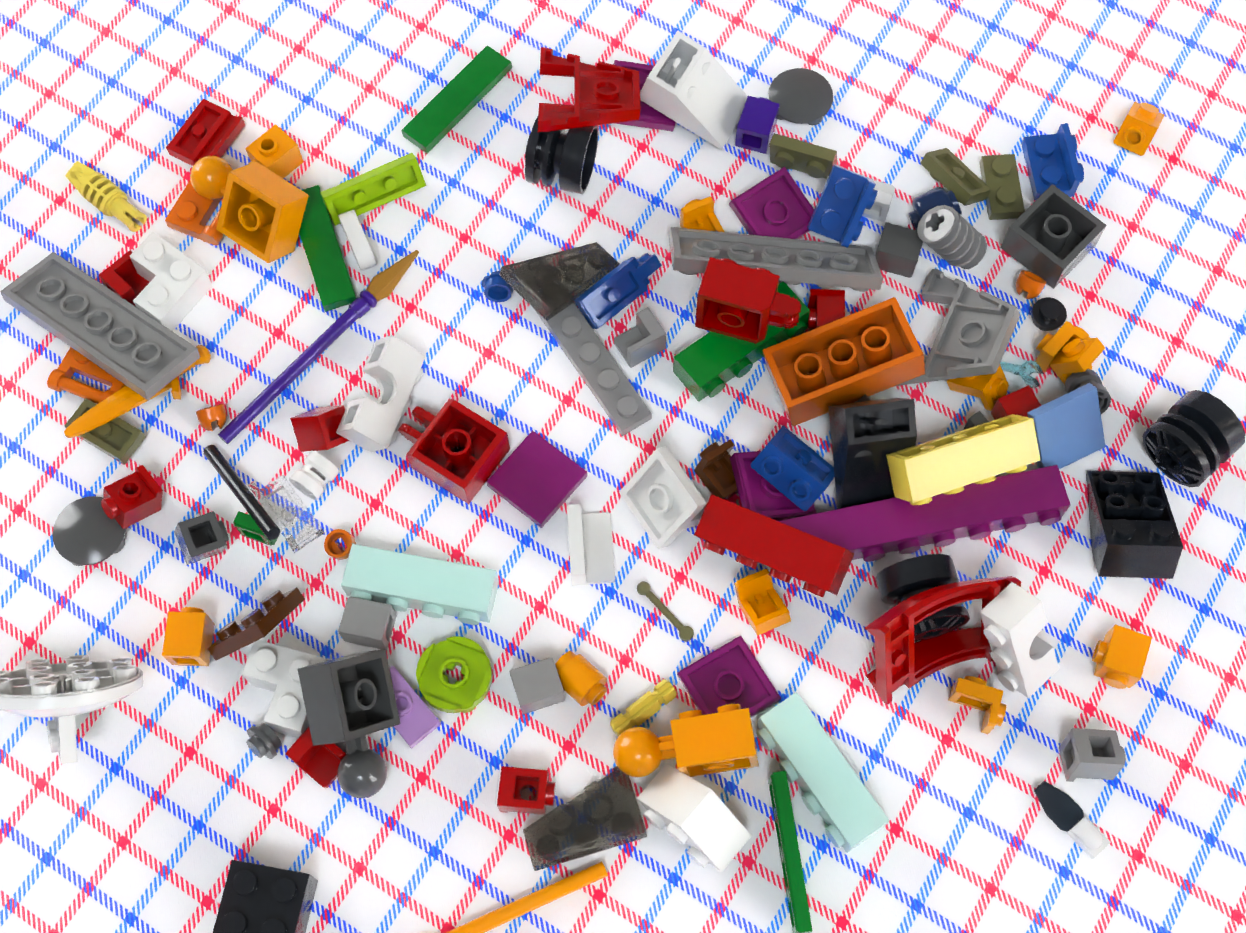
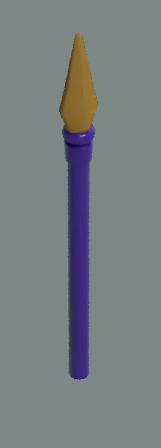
M415 250L374 276L367 289L360 292V297H357L324 333L217 434L220 439L228 445L358 318L363 317L371 310L370 308L376 307L378 301L390 296L419 254V251Z

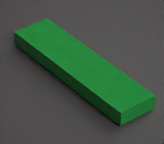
M487 45L401 130L403 137L428 154L512 69V62Z
M316 185L302 190L309 196L299 234L324 311L327 312L351 304L356 299V295L326 205L320 194V187Z
M786 771L772 772L768 785L792 933H812Z

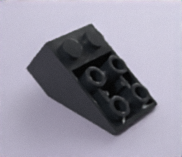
M895 397L828 406L838 509L895 498L886 455L916 446L917 428L914 399Z
M1109 470L1087 471L1086 481L1091 548L1098 576L1173 579L1182 553L1183 544L1160 474L1149 472H1114Z

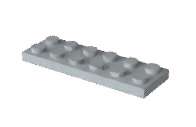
M677 227L670 228L669 244L673 270L679 271L682 274L696 275L698 273H705L710 257L716 259L726 258L735 261L738 265L749 268L767 269L772 274L779 275V281L789 285L809 283L816 284L822 288L840 286L850 287L860 292H865L869 289H881L883 276L873 249L869 246L849 245L846 248L839 243Z
M52 252L0 291L5 302L146 400L152 398L200 358L197 347L125 299H122L119 295L55 252Z

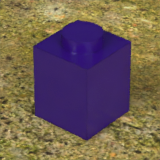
M748 95L737 126L735 146L767 154L769 143L777 124L780 104L772 102L767 98H756Z

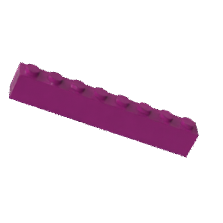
M1058 465L999 476L996 477V480L989 483H971L965 485L962 492L949 495L942 493L933 496L931 502L923 505H911L910 502L895 497L779 522L846 548L854 553L852 560L863 558L865 562H871L883 558L885 553L899 551V554H910L918 551L921 548L920 546L934 544L935 547H944L953 544L959 538L969 536L970 540H978L991 535L993 531L1004 529L1006 533L1017 532L1024 529L1027 524L1040 522L1041 526L1051 525L1062 519V516L1071 504Z

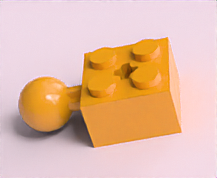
M206 156L199 159L193 165L190 180L194 190L200 196L207 199L223 198L216 230L268 264L294 252L308 194L257 161L233 170L231 165L223 158Z
M728 704L718 707V713L702 715L701 710L679 713V719L670 720L672 735L658 737L654 732L644 727L629 728L622 732L615 741L613 748L615 763L623 773L632 777L647 776L658 768L661 760L676 758L679 772H683L690 777L759 767L749 708L741 709L740 704Z

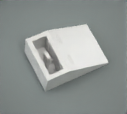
M678 30L650 72L640 91L641 101L720 150L723 149L737 126L747 99V94L707 48Z

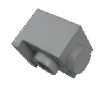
M1072 728L1059 746L1066 782H1074L1076 778L1114 780L1125 765V750L1120 746L1116 730Z

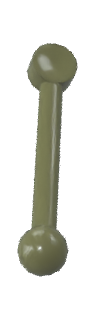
M642 581L638 583L636 587L637 592L640 595L646 596L679 631L680 639L685 642L692 640L694 630L690 626H684L652 593L648 582Z

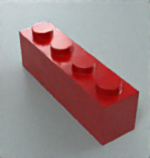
M712 494L694 533V536L705 540L703 548L722 556L726 549L738 554L735 561L753 569L757 568L758 563L771 568L768 575L786 583H790L792 577L805 582L803 590L822 598L826 591L838 595L854 556V553L846 548Z

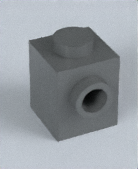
M214 511L179 522L174 530L186 565L221 554L227 546L226 542L229 540L222 520H217Z

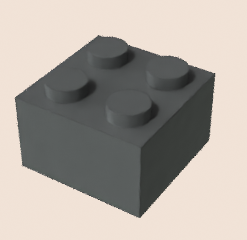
M1052 184L1008 228L1000 248L1032 273L1043 278L1046 284L1054 289L1097 245L1107 225Z

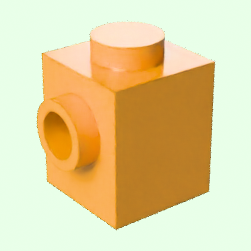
M276 124L245 148L250 159L248 164L257 161L283 179L304 162L298 144Z
M183 607L181 612L168 611L162 656L171 665L209 666L211 654L208 648L212 645L215 623L200 608Z
M1115 624L1105 634L1104 640H1099L1096 644L1092 656V661L1097 663L1094 676L1103 678L1105 684L1114 688H1131L1142 677L1152 637Z

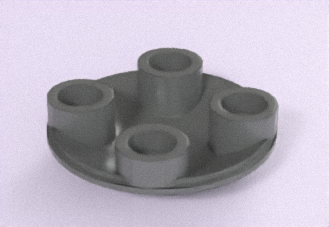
M793 68L775 77L769 87L768 99L780 104L779 120H786L797 124L817 125L822 122L823 117L832 106L833 90L828 80L818 72L806 68Z
M90 496L78 499L66 506L55 521L52 534L54 546L58 553L74 566L100 563L124 548L126 528L122 529L115 518L110 519L107 517L101 505L103 497Z

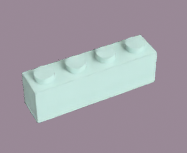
M352 544L341 587L347 597L392 605L394 611L406 612L407 608L422 610L421 613L428 617L443 618V615L458 617V621L462 623L479 625L480 621L490 623L499 586L497 570Z
M797 692L759 717L757 737L768 751L773 749L782 761L778 764L781 771H786L787 780L790 783L796 781L805 793L801 796L804 804L814 816L819 813L827 825L824 829L825 833L836 848L842 846L846 853H849L889 823L890 820Z

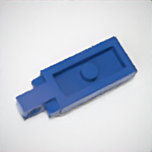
M645 253L638 259L631 257L614 268L576 298L574 302L591 328L599 329L648 290L647 285L650 281L647 277L662 265L656 254L650 255Z

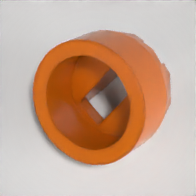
M1021 270L1016 280L1015 288L1018 295L1026 291L1028 292L1026 299H1034L1042 292L1046 281L1030 271Z
M224 404L195 411L198 422L207 431H213L211 422L217 421L219 429H222L226 423L227 415Z
M335 529L326 536L324 548L329 556L343 560L349 557L351 546L356 544L353 535L343 529ZM340 537L347 546L345 551L337 542Z

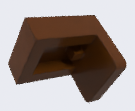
M731 439L720 446L715 442L705 448L700 453L701 461L694 469L711 494L725 500L738 493L730 461L731 455L729 454L735 446Z

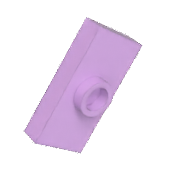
M392 666L389 670L400 724L393 727L412 749L438 728L441 723L396 668Z

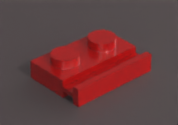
M202 99L167 145L166 149L169 155L191 166L206 156L222 157L244 128L245 122L243 117H236L230 111Z

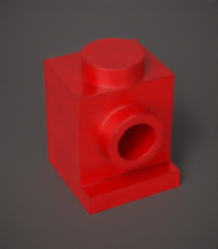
M810 289L807 307L810 310L807 322L808 329H816L845 317V290Z
M141 465L136 467V472L105 486L101 505L107 517L110 519L115 518L122 529H125L161 510L163 490L146 468Z
M501 766L497 807L500 812L545 815L546 805L554 806L556 782H549L548 770ZM525 788H533L536 793L533 799L524 800L521 797L522 791Z

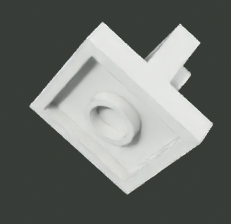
M667 446L657 448L619 492L658 549L668 547L684 529L697 526L707 505L704 497L697 490Z

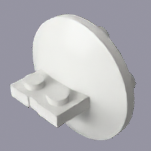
M74 655L66 657V663L50 664L49 659H35L26 661V668L14 671L0 670V711L28 717H54V720L47 721L48 743L50 744L51 753L58 752L61 764L78 762L75 715L92 712L112 705L141 689L144 685L143 671L136 665H132V658H115L106 662L89 661L88 655Z

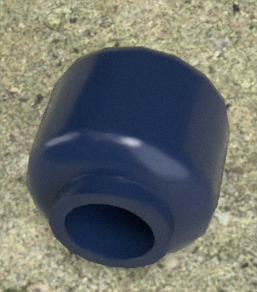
M935 187L913 199L912 207L914 211L908 213L916 231L922 216L936 206H950L960 215L962 214L952 190L946 192L942 187Z

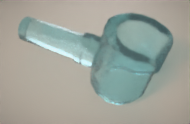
M1030 360L1022 365L1000 362L1003 371L1020 376L1030 388H1036L1040 385L1036 378L1030 376L1033 373L1044 374L1037 362Z

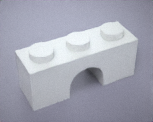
M393 335L376 340L362 371L373 377L380 388L379 400L376 403L367 397L349 401L336 433L369 452L388 449L397 437L398 430L396 427L401 416L405 414L410 406L411 400L409 396L413 386L418 383L423 374V368L421 367L426 355Z
M1011 582L980 611V615L985 628L983 632L989 641L992 651L990 655L997 667L998 680L1009 691L1014 692L1017 690L1025 697L1030 698L1059 670L1054 647L1036 636L1048 624L1042 600Z

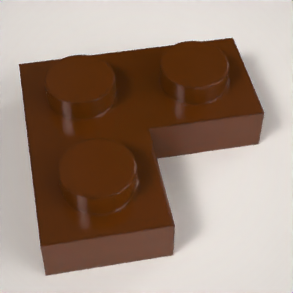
M297 587L284 594L280 590L273 592L261 602L264 606L263 609L257 608L240 620L241 624L239 625L236 621H232L216 633L219 639L208 648V651L217 661L265 637L305 600L304 596Z

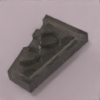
M595 242L502 266L499 275L548 321L574 303L576 298L620 265V263Z
M618 766L614 767L613 772L597 782L595 780L584 788V792L568 803L560 804L523 830L534 872L647 837L630 777L623 773Z

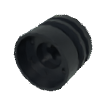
M537 116L526 146L525 180L528 183L537 184L541 178L542 185L549 187L558 173L561 190L583 195L588 187L595 163L599 136L598 126L572 128L568 130L567 134L565 130L538 132Z
M1200 390L1188 391L1169 409L1168 414L1160 416L1142 435L1143 446L1155 466L1173 481L1187 487H1199L1220 467V463H1225L1245 443L1244 428L1233 410L1219 398Z
M929 554L906 559L884 568L876 576L882 602L895 606L913 595L928 589L959 582L953 559L950 555ZM964 602L940 610L914 625L915 641L939 637L968 623L970 616L968 610L962 606Z

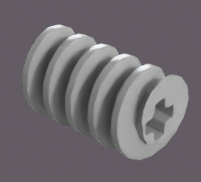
M941 205L928 210L918 223V237L951 266L971 269L978 265L986 253L987 242L985 237L950 206Z

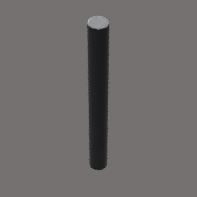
M215 445L205 447L203 454L269 540L276 539L280 535V529Z

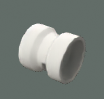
M311 450L304 459L305 465L301 469L295 470L289 481L304 495L317 501L324 493V485L327 482L333 481L338 475L339 470L326 457Z

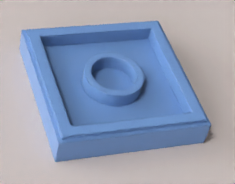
M1090 383L1027 412L1028 417L1034 420L1040 461L1036 462L1037 469L1058 465V468L1061 469L1106 447L1097 388Z

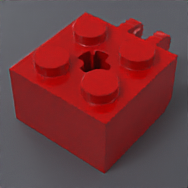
M710 257L697 294L695 327L757 344L765 340L769 325L780 328L785 327V329L797 326L802 305L798 298H791L790 295L777 292L779 275L772 274L764 268L753 269L738 265L730 259Z
M449 399L436 416L416 406L411 414L418 422L427 426L425 431L421 433L405 423L398 429L404 438L414 444L406 454L411 468L469 505L509 452L510 445L507 432L454 399Z

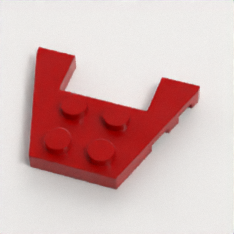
M541 47L539 75L574 77V105L539 103L538 132L640 119L639 71L601 61L597 63V66L580 62V56L568 53L566 59L554 56L553 49Z

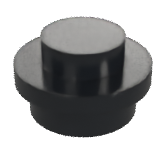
M1046 297L1039 299L1034 304L1031 310V318L1038 329L1052 331L1064 324L1067 318V311L1059 300Z

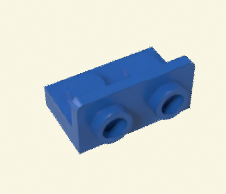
M1060 124L1057 134L1024 137L1021 146L1034 201L1052 184L1069 197H1074L1079 184L1084 180V168L1082 163L1077 161V140L1074 134L1071 135L1069 124Z
M834 164L807 226L808 230L840 242L841 246L848 248L851 240L857 241L863 228V222L860 220L865 208L870 210L875 202L878 191L874 189V181L869 177Z
M784 425L750 465L752 469L803 511H807L835 477L834 467Z

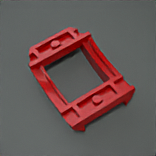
M1007 576L973 579L941 585L900 602L864 627L875 639L876 669L867 674L866 677L880 699L888 705L893 701L892 693L902 685H906L910 689L916 683L936 671L963 661L987 658L992 662L993 659L990 655L992 651L989 641L983 632L985 628L982 618L981 627L955 630L939 637L921 640L916 643L914 639V625L940 610L970 600L982 598L983 609L1011 582L1021 587V581L1016 577Z

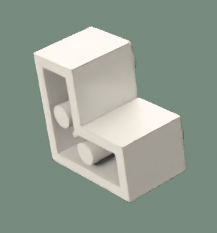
M153 231L129 256L137 273L150 282L133 300L135 306L171 331L175 330L213 287L207 270Z
M257 640L253 642L241 675L251 686L274 692L264 722L274 732L299 738L309 727L298 668L328 660Z
M668 763L637 797V800L647 809L644 817L660 831L666 827L665 830L680 844L684 845L686 843L690 847L686 853L703 868L710 864L723 872L752 836L712 789L685 773L679 772L678 769Z

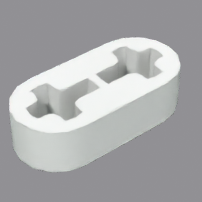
M355 210L339 214L338 218L360 271L377 265Z

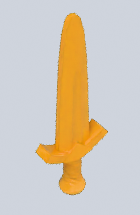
M197 345L200 358L178 376L196 367V365L208 364L211 360L210 351L203 345ZM178 376L152 398L172 388L173 399L181 400L182 393ZM125 386L73 421L65 429L64 434L67 438L85 434L148 400L128 386Z

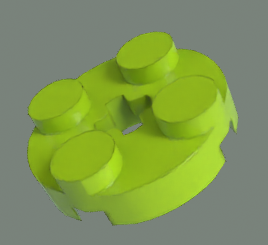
M448 637L445 641H440L436 645L435 643L423 652L416 668V677L421 694L428 704L445 713L471 712L485 699L492 685L493 674L489 658L479 644L465 637ZM456 666L462 667L461 674L464 678L461 681H456L455 684L449 683V678L445 675L446 670L453 671Z

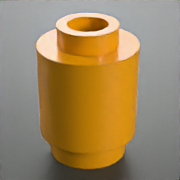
M568 651L555 663L563 690L581 706L589 703L593 706L606 694L607 688L605 684L607 677L581 654L576 655L572 651Z

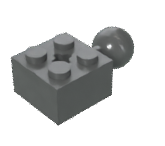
M380 649L351 654L298 668L313 746L345 742L347 754L340 761L337 770V779L340 787L345 793L354 798H369L377 794L386 782L387 766L384 759L377 752L368 749L366 735L400 724L386 650Z

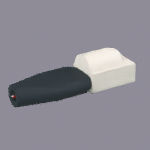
M1043 781L1034 790L1046 815L1060 830L1066 831L1069 837L1091 860L1096 858L1111 843L1086 815L1084 816L1083 809L1068 794L1046 781Z

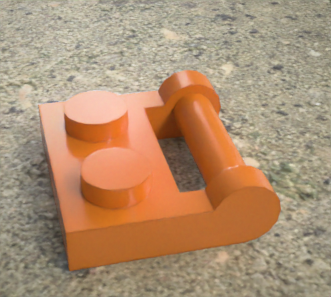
M189 180L166 217L165 222L169 228L218 246L223 238V234L216 230L220 210L210 226L206 224L222 198L207 199L200 196L194 190L191 180Z
M71 347L59 367L50 373L47 380V386L57 392L64 390L81 398H87L96 404H99L126 386ZM75 372L108 385L110 389L104 392L71 379Z

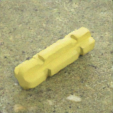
M666 679L654 686L652 693L648 691L627 707L624 715L620 713L610 721V727L613 732L619 736L625 730L633 728L635 725L639 727L662 709L661 705L663 703L667 705L676 698L677 692L674 686Z

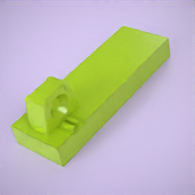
M409 153L335 187L324 190L320 194L331 220L336 226L341 224L338 218L339 214L354 209L356 215L359 216L425 187L426 183L415 155Z

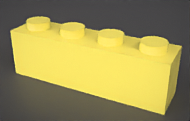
M1015 414L886 455L894 496L910 502L911 505L927 504L932 501L933 496L942 493L949 495L962 492L964 486L971 483L984 484L996 480L995 475L1004 472L1018 473L1025 471L1028 464L1040 461L1033 418Z

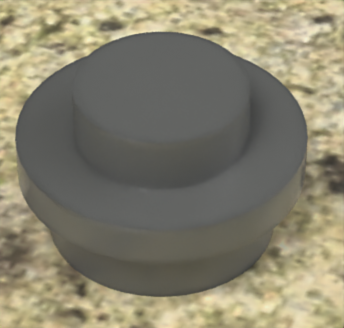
M261 723L259 726H251L247 730L249 739L246 740V743L257 757L262 758L266 756L269 759H273L277 755L276 750L282 746V743L267 724Z

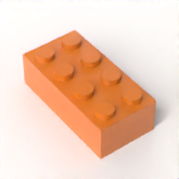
M896 297L762 350L767 370L792 427L828 413V406L854 403L865 394L869 397L925 374L924 354Z

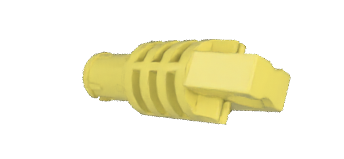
M76 161L66 173L65 177L78 190L81 196L104 215L115 216L132 232L142 228L132 220L133 217L142 224L146 223L147 216L129 203L125 192L102 173L96 172L79 161Z

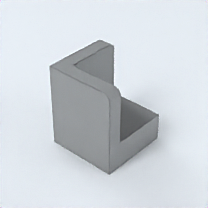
M649 307L636 313L635 327L614 338V345L629 367L632 368L665 350L667 333Z
M349 597L338 632L345 642L385 649L387 651L397 615L392 605Z
M549 657L509 670L523 715L566 700L553 658Z

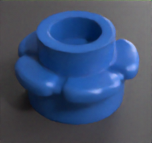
M502 271L492 272L489 276H485L482 279L484 295L493 302L509 300L516 285L514 279Z

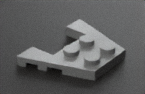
M932 269L921 294L925 302L949 304L950 308L928 357H924L925 374L896 386L995 374L1019 320L1020 313L1018 308L984 291L977 292L967 287L965 282L957 278L952 280L938 269Z

